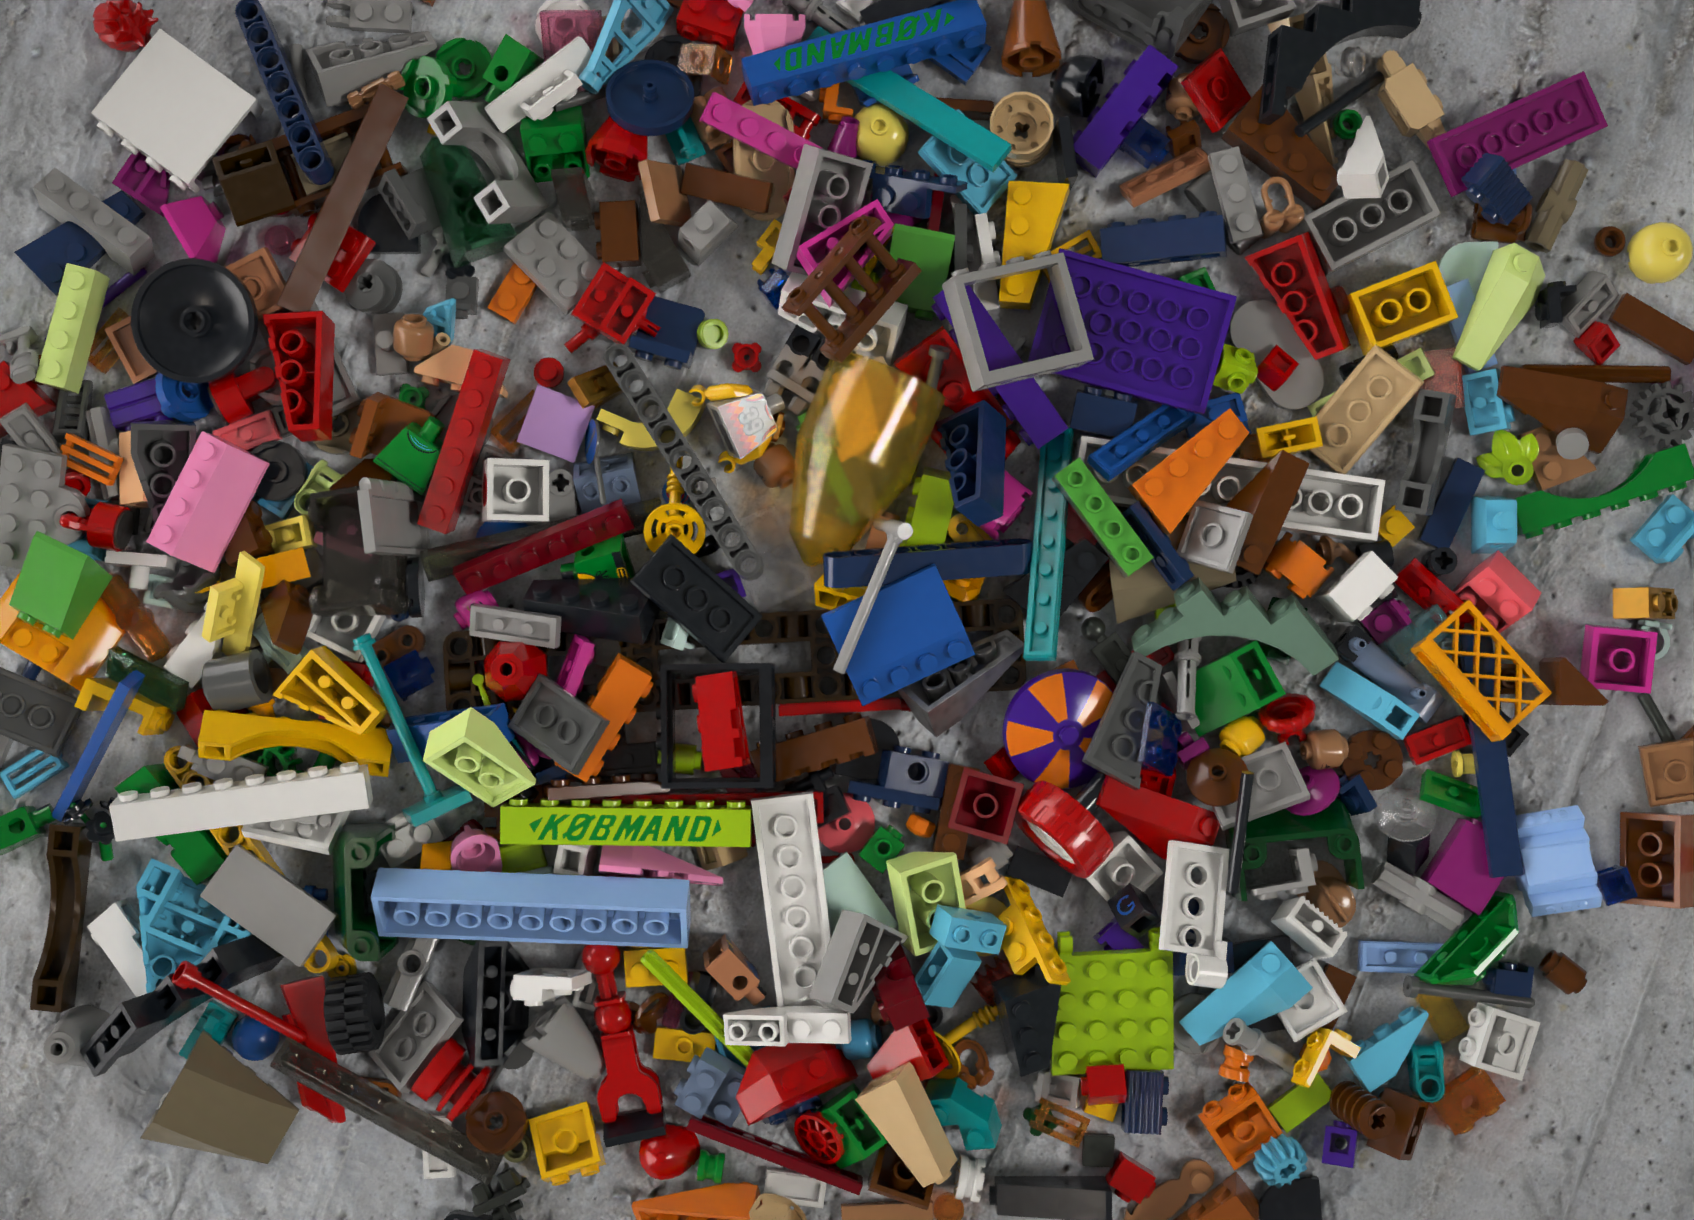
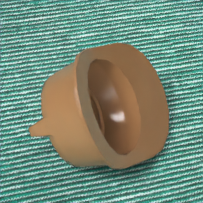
M1317 860L1318 871H1314L1316 885L1308 886L1309 892L1297 894V896H1305V900H1310V904H1314L1315 908H1319V912H1324V916H1328L1329 920L1333 919V924L1337 923L1338 928L1343 927L1353 918L1356 911L1354 894L1340 872L1332 864L1323 860Z

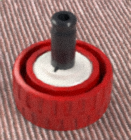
M1100 771L1088 781L1074 798L1047 781L1036 782L1021 797L1014 820L1029 840L1046 856L1079 878L1090 877L1106 860L1114 847L1113 841L1106 829L1092 815L1099 807L1096 803L1106 774Z

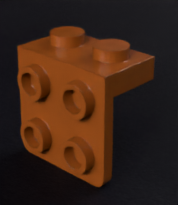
M376 392L367 399H363L359 406L357 415L361 418L358 427L353 429L349 438V444L352 445L349 455L362 459L369 453L378 455L411 422H416L423 427L429 416L433 417V414L417 406Z

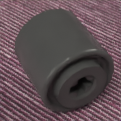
M253 649L208 660L202 670L203 692L213 710L232 712L269 703L272 699L273 681L267 661L258 650Z

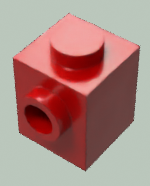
M1124 1064L1086 1067L1085 1077H1080L1081 1095L1087 1096L1088 1105L1125 1103L1127 1088Z
M1120 1151L1115 1159L1113 1168H1110L1105 1175L1108 1184L1115 1188L1114 1193L1128 1203L1132 1199L1141 1204L1144 1197L1148 1199L1156 1187V1182H1154L1156 1177L1152 1170Z

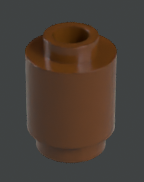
M1551 950L1544 956L1538 966V969L1543 972L1542 975L1567 995L1572 992L1575 994L1579 993L1587 983L1585 978L1586 970L1562 952L1558 953L1555 950Z

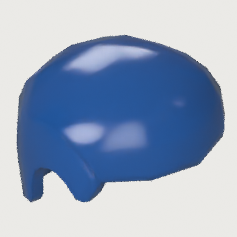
M245 1015L234 1026L231 1035L233 1049L246 1060H264L275 1052L280 1041V1034L276 1030Z

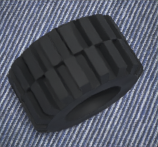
M371 972L332 977L328 981L324 996L325 1026L329 1041L338 1055L377 1050L382 1044L385 1032L384 1002H382L383 997L380 986Z

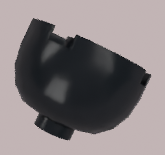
M1077 55L1068 58L1061 64L1058 70H1054L1050 79V87L1053 88L1056 104L1064 112L1075 117H1089L1101 95L1095 94L1097 84H1103L1105 66L1103 60L1089 55Z

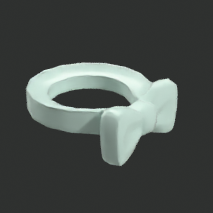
M1639 619L1638 625L1640 627L1638 629L1649 630L1650 627L1658 629V633L1662 638V647L1655 653V660L1662 658L1670 647V637L1667 630H1672V624L1662 623L1657 620Z

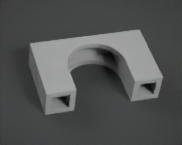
M447 101L431 114L427 120L442 145H462L477 153L492 171L495 180L473 197L488 224L526 223L549 206L507 133L500 132L484 110L485 106L489 103Z

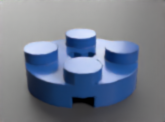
M161 373L156 374L155 388L157 398L161 404L163 414L168 418H176L183 422H196L206 417L211 408L214 407L207 389L209 383H186L171 379ZM182 385H184L185 390L190 391V396L184 395Z

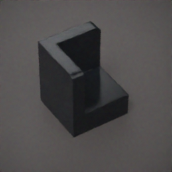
M1402 819L1388 835L1387 862L1397 868L1415 874L1429 856L1431 830Z

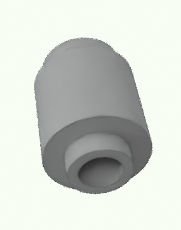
M988 839L968 854L971 860L967 864L969 867H973L982 860L991 857L996 864L995 869L998 871L1009 863L1008 859L1013 854L1006 844Z

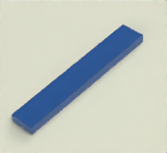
M138 670L132 671L121 680L114 691L52 812V817L58 821L64 820V817L67 815L66 810L72 802L82 799L146 676Z

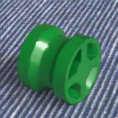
M701 1149L697 1181L711 1179L714 1183L721 1184L726 1153L710 1154L708 1150Z

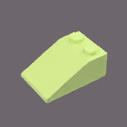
M472 707L429 732L423 762L493 808L536 783V778L497 725Z

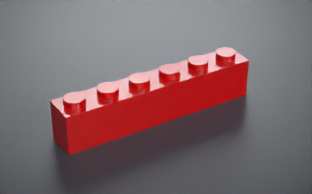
M484 349L473 350L417 522L418 525L443 534H448L455 530L470 479L473 476L511 359Z

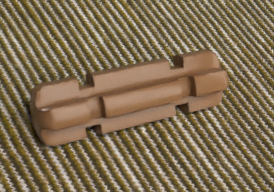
M394 71L388 74L387 78L384 79L382 77L362 87L361 91L358 92L356 90L348 94L347 100L353 109H358L364 106L366 102H371L380 83L394 90L405 86L403 76L399 71Z

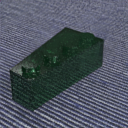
M437 136L431 138L420 155V159L454 268L503 252L504 245L511 241L517 233L511 223L488 224L473 197L486 188L488 184L467 147L462 145H442Z

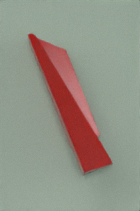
M312 976L282 984L280 987L290 1010V1013L282 1015V1019L305 1031L307 1034L306 1040L301 1043L287 1037L301 1104L310 1111H315L329 1119L328 1121L331 1123L346 1122L336 1052L329 1041L325 1026L324 996L326 986L324 977Z

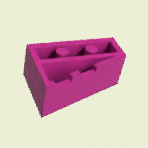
M878 199L798 246L796 257L808 276L849 231L850 224L862 215L879 218L882 224L873 234L882 245L886 242L892 233L894 224ZM865 243L853 255L862 268L874 256ZM844 266L832 280L844 292L855 278ZM823 290L820 294L830 308L834 304V300Z

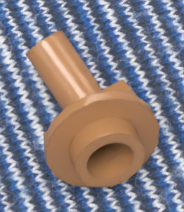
M1321 536L1316 544V553L1327 562L1325 565H1331L1336 557L1342 558L1349 565H1352L1358 559V556L1342 543H1336L1329 536Z

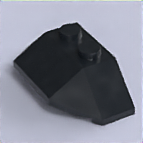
M476 940L464 967L462 1018L464 1021L462 1022L461 1031L471 1064L474 1067L504 1065L508 1060V1056L523 1039L524 1033L528 1028L529 1006L524 1005V1000H513L510 994V985L514 974L530 970V968L512 948L509 941Z

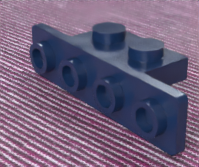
M863 160L873 164L869 178L873 179L872 202L878 199L886 212L926 219L931 214L932 190L958 193L967 189L968 182L959 181L956 175L942 174L937 177L931 176L928 170L915 169L909 172L903 171V166L891 164L881 167L876 166V161Z

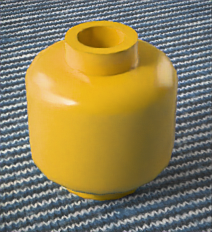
M1242 716L1228 723L1219 733L1220 748L1232 751L1240 758L1255 753L1265 741V735L1262 731L1263 725L1254 716Z

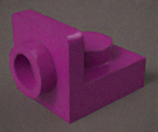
M1393 598L1384 600L1361 621L1358 620V622L1374 643L1380 645L1400 628L1411 624L1412 620L1408 616L1410 614L1408 607L1401 600L1396 601Z

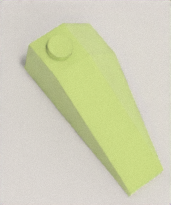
M1516 243L1493 250L1452 359L1475 371H1480L1535 304L1545 279V273L1539 256Z

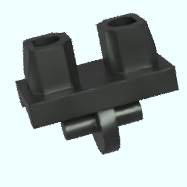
M510 1167L497 1175L503 1188L502 1190L494 1193L488 1179L471 1188L475 1205L472 1208L475 1217L500 1207V1209L492 1212L494 1220L502 1217L505 1220H516L515 1211L523 1208V1204L520 1199L512 1203L510 1201L527 1192L526 1189L531 1185L527 1177L521 1179L516 1169Z

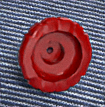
M1286 693L1259 708L1258 717L1261 724L1269 731L1278 733L1277 740L1279 744L1286 742L1289 745L1288 738L1290 735L1296 734L1299 742L1307 739L1304 728L1313 721L1316 706L1314 701L1306 695Z

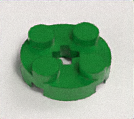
M455 38L440 47L436 57L447 65L450 73L457 79V87L453 91V97L456 100L466 101L478 98L490 88L492 83L484 79L483 75L492 57L483 44L478 41L466 40L465 38ZM462 62L466 66L472 65V68L469 70L470 73L466 76L457 74L460 70L458 65Z
M420 56L417 60L412 59L403 68L401 75L405 80V86L399 88V90H403L404 96L409 98L405 109L415 117L427 119L444 103L452 101L453 91L457 87V79L440 59ZM428 82L429 91L425 95L426 88L424 87V83Z

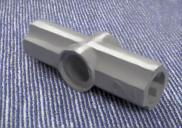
M95 407L85 411L92 443L119 455L120 432L113 426L108 407ZM89 450V456L113 466V461ZM94 466L98 472L109 476L108 472ZM119 473L113 486L101 483L104 500H120Z
M1383 861L1375 870L1371 883L1387 894L1399 899L1398 902L1422 916H1428L1452 931L1461 923L1466 908L1437 892L1438 889L1414 875L1413 877L1386 861Z
M409 939L404 953L398 958V967L382 1002L393 1008L406 1012L409 1011L424 973L430 967V959L439 939ZM412 954L418 956L421 961V966L416 972L411 971L407 966V960Z

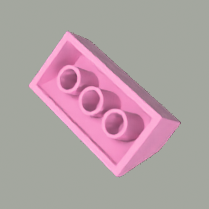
M202 431L146 542L171 556L215 573L270 463L219 436Z

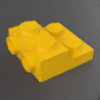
M588 1101L528 1119L541 1180L547 1183L552 1182V1186H559L570 1182L569 1176L580 1172L582 1177L595 1175L600 1172V1166L606 1165L600 1136L596 1133Z

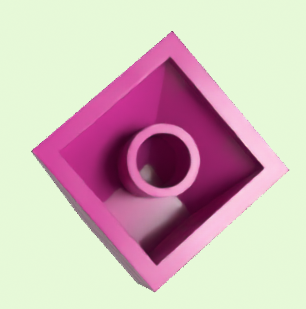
M202 196L164 204L159 207L189 258L203 259L217 264L226 228L220 220L224 215L214 201L210 203Z

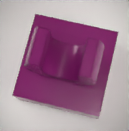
M1187 731L1177 738V743L1181 748V751L1177 753V759L1184 771L1188 769L1194 757L1210 749L1203 737L1194 742Z

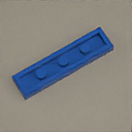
M1162 405L1088 456L1087 463L1109 482L1193 424L1196 415L1188 411Z

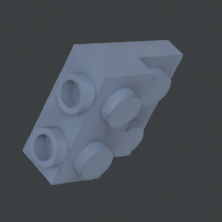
M706 1046L701 1057L694 1055L686 1070L691 1073L688 1080L682 1077L673 1094L677 1095L678 1098L674 1105L699 1119H702L705 1113L731 1128L741 1111L735 1097L746 1068Z

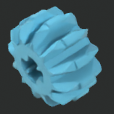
M1283 1133L1277 1139L1271 1136L1269 1142L1261 1143V1150L1254 1153L1256 1157L1253 1162L1255 1170L1269 1186L1275 1185L1278 1189L1285 1183L1290 1186L1294 1179H1300L1299 1174L1307 1170L1305 1165L1308 1161L1306 1152L1292 1136L1286 1137Z

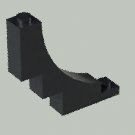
M1340 0L1339 8L1318 4L1305 14L1303 30L1285 25L1278 27L1268 35L1258 123L1271 125L1285 114L1288 99L1302 90L1315 64L1332 47L1352 39L1368 36H1390L1403 39L1416 30L1422 18L1420 12L1421 0Z
M251 935L212 948L196 966H198V971L202 973V977L228 990L255 976L271 971L284 956L255 935ZM174 973L169 974L153 992L121 1002L82 1047L80 1052L94 1077L107 1072L119 1057L134 1052L166 1026L213 997L195 987L193 989L180 988L172 983Z

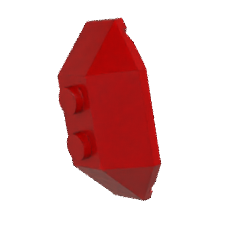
M788 1043L786 1046H766L752 1053L735 1098L749 1126L858 1078V1074L851 1060L845 1058L843 1052L836 1048V1044Z

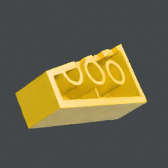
M1008 181L1002 265H1006L1007 260L1024 256V260L1034 259L1033 255L1051 249L1065 203L1070 193L1069 184ZM1043 269L1001 278L999 292L1000 308L1030 310Z

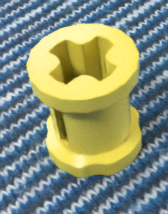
M1459 750L1452 752L1451 770L1455 778L1461 777L1462 774H1476L1473 753H1461Z

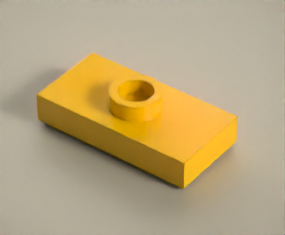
M657 1026L653 1058L691 1062L694 1055L701 1057L706 1046L715 1051L716 1041L710 1031H702L693 1035L686 1033L682 1028Z

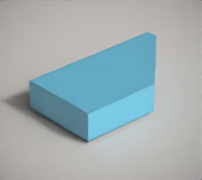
M454 298L427 307L423 313V316L434 327V338L438 333H446L451 340L449 345H451L455 333L456 299Z

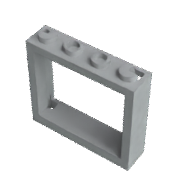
M1050 250L1033 255L1034 259L1024 260V256L1015 257L1007 260L1006 265L997 266L996 262H992L978 267L979 271L969 272L968 268L952 272V277L942 284L972 392L1080 367L1094 359L1063 252L1052 255ZM1047 268L1071 352L989 371L965 286Z

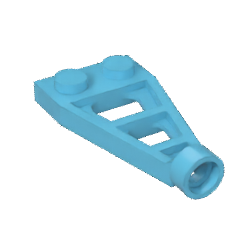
M613 1L588 65L578 77L583 83L581 86L592 94H598L602 86L608 83L611 76L618 69L627 65L659 34L674 11V8L668 1ZM628 9H631L642 21L641 29L631 38H628L621 31V23ZM614 37L622 45L623 50L611 62L605 54Z

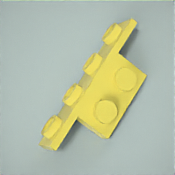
M246 551L239 553L235 578L210 586L202 637L209 643L224 637L221 652L227 656L249 651L266 567Z

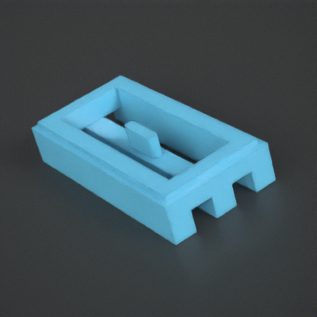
M36 749L2 770L0 777L13 799L20 798L70 767L67 761L62 759V753L59 758L52 755L12 780L9 777L11 774L45 753ZM53 762L56 763V766L16 789L15 786Z

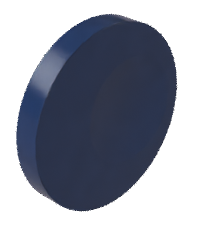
M639 60L624 65L611 76L606 87V106L611 118L623 129L643 136L664 135L677 130L690 118L694 109V88L689 77L678 67L659 60Z

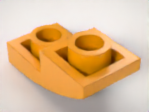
M303 547L256 558V560L266 566L261 589L276 586L283 579L292 582L311 577Z

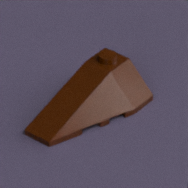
M1502 366L1497 397L1522 414H1529L1541 422V427L1549 432L1554 431L1559 434L1567 428L1583 430L1589 441L1588 452L1600 454L1624 420L1628 389L1598 381Z
M1280 450L1225 506L1246 511L1253 515L1236 566L1252 574H1260L1275 545L1310 463L1284 450Z

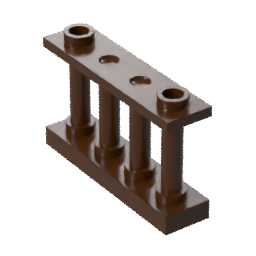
M370 103L358 109H351L316 122L315 124L322 140L325 141L344 132H347L352 137L353 132L358 130ZM286 134L270 139L273 142L279 160L284 163L297 198L294 201L296 209L289 211L296 217H308L317 213V209L322 207L330 188L307 196L295 168V163L290 154H293ZM387 146L379 161L382 169L374 172L366 191L379 186L384 172L395 168L400 177L408 174L407 169L401 162L393 164Z
M866 215L858 217L850 224L849 231L806 280L789 293L788 300L781 307L785 312L801 316L804 313L826 338L825 343L819 350L826 358L840 363L846 359L921 272V269L915 262L900 258L896 261L873 234L882 222L879 218ZM864 243L886 268L885 274L877 283L871 279L853 257ZM844 266L866 291L865 297L856 307L832 280ZM823 290L827 292L846 314L845 320L836 330L812 304Z

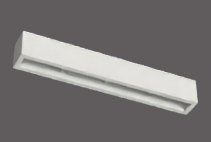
M347 762L341 764L340 768L327 769V766H316L304 773H296L295 770H285L278 772L277 776L264 777V774H254L245 777V780L233 782L232 778H223L214 781L211 785L201 786L200 782H192L183 785L181 789L170 790L168 786H161L151 789L150 793L138 794L136 790L125 791L118 794V797L109 805L115 840L118 842L368 809L373 801L368 764L359 765L358 762Z

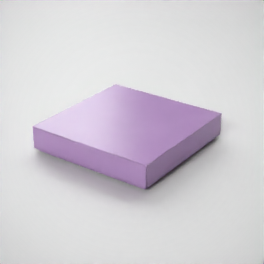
M537 384L517 442L574 463L595 406L591 405L583 409L577 399Z

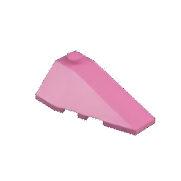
M602 845L599 863V873L601 876L657 879L676 878L689 880L690 884L723 886L722 877L654 847Z

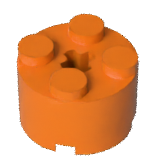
M1286 532L1273 547L1263 569L1275 579L1280 580L1281 577L1289 582L1286 588L1298 598L1304 599L1306 596L1312 598L1335 570L1330 566L1325 569L1323 566L1327 562L1301 540L1298 542L1296 540L1290 541L1293 535Z

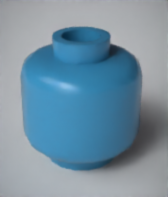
M869 1018L851 1020V1042L849 1044H836V1048L841 1050L848 1060L873 1058L878 1049L882 1047L881 1029L879 1025H875Z

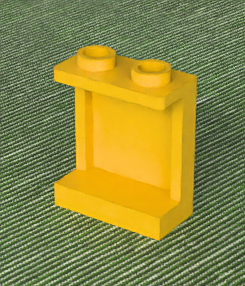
M86 678L74 707L83 711H105L119 682L110 678ZM137 691L129 707V710L143 716L137 731L138 734L143 736L163 734L164 731L170 729L175 715L172 714L175 706L141 691Z

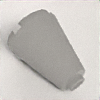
M560 996L555 1001H552L555 1005L553 1009L549 1011L543 1009L531 1022L524 1033L526 1039H523L522 1043L585 1080L591 1077L596 1079L606 1068L603 1050L566 996Z
M89 1004L77 1006L67 1011L44 1043L46 1058L56 1064L88 1066L80 1050L107 1020L110 1014Z

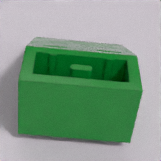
M1249 640L1196 669L1195 713L1200 721V725L1194 729L1198 737L1247 715L1286 694L1257 640Z

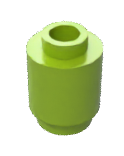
M675 743L676 773L694 775L695 769L701 770L702 752L697 751V745ZM661 751L658 752L657 764L661 763Z

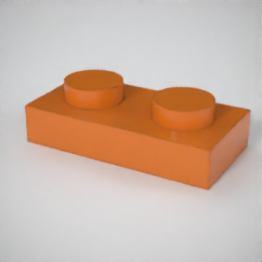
M513 263L487 308L511 323L516 324L538 286Z

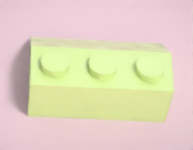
M911 852L886 860L899 932L909 936L902 945L915 957L931 952L938 942L929 934L937 904L966 909L957 855L954 852Z

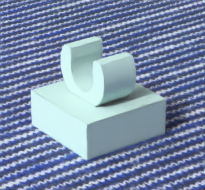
M668 617L660 643L681 651L684 648L694 649L695 645L687 642L689 633L672 618Z

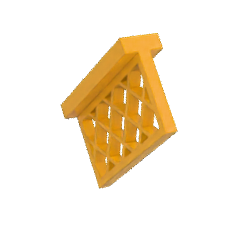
M1470 600L1465 601L1426 637L1409 649L1491 742L1504 740L1519 722L1552 694L1551 690ZM1466 610L1474 618V631L1459 629V616ZM1453 622V629L1447 628ZM1440 633H1452V650H1442L1433 639ZM1459 634L1474 635L1473 652L1458 651ZM1480 636H1489L1495 642V654L1480 653ZM1458 656L1473 657V674L1462 673L1458 668ZM1480 657L1495 658L1494 675L1479 674ZM1501 659L1511 660L1516 665V677L1501 676ZM1479 679L1494 680L1493 697H1485L1479 692ZM1500 681L1515 682V699L1500 698ZM1522 682L1532 683L1540 694L1533 700H1522ZM1500 702L1515 703L1514 717L1508 723L1499 714ZM1521 704H1528L1521 710Z

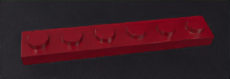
M621 498L454 566L453 575L466 595L634 529V520Z

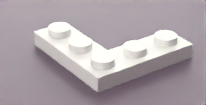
M350 811L243 825L241 832L247 838L331 855Z

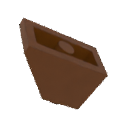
M283 579L260 603V607L273 645L298 655L302 650L314 614V608L310 600V593L305 587L300 584L294 585Z

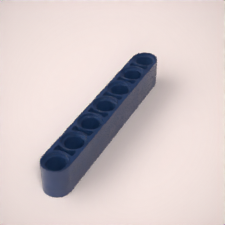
M240 0L235 8L236 17L296 161L312 183L316 185L326 184L334 176V166L273 22L258 0ZM320 163L316 168H313L314 165Z
M1013 538L901 546L895 552L882 585L890 584L933 563L936 565L942 580L1028 574L1031 568L1032 540ZM884 548L824 553V586L829 588L868 586Z

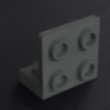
M431 165L402 177L399 176L395 168L384 172L378 190L409 240L459 219L461 215L459 209Z

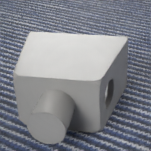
M708 200L679 229L677 245L700 266L739 225L718 204Z

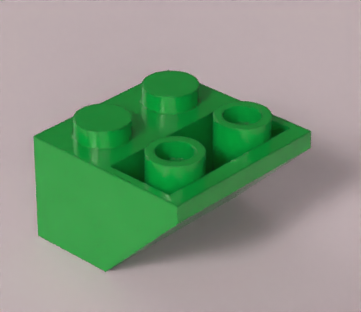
M575 106L558 112L553 110L549 116L542 120L537 119L534 121L528 116L521 120L520 133L527 167L535 183L590 177V165L587 163L585 153L588 143L582 106Z
M852 1083L813 1112L819 1111L822 1117L831 1124L836 1123L837 1127L835 1129L844 1136L842 1142L845 1152L836 1162L839 1169L866 1159L888 1143L855 1100L861 1093L855 1083Z

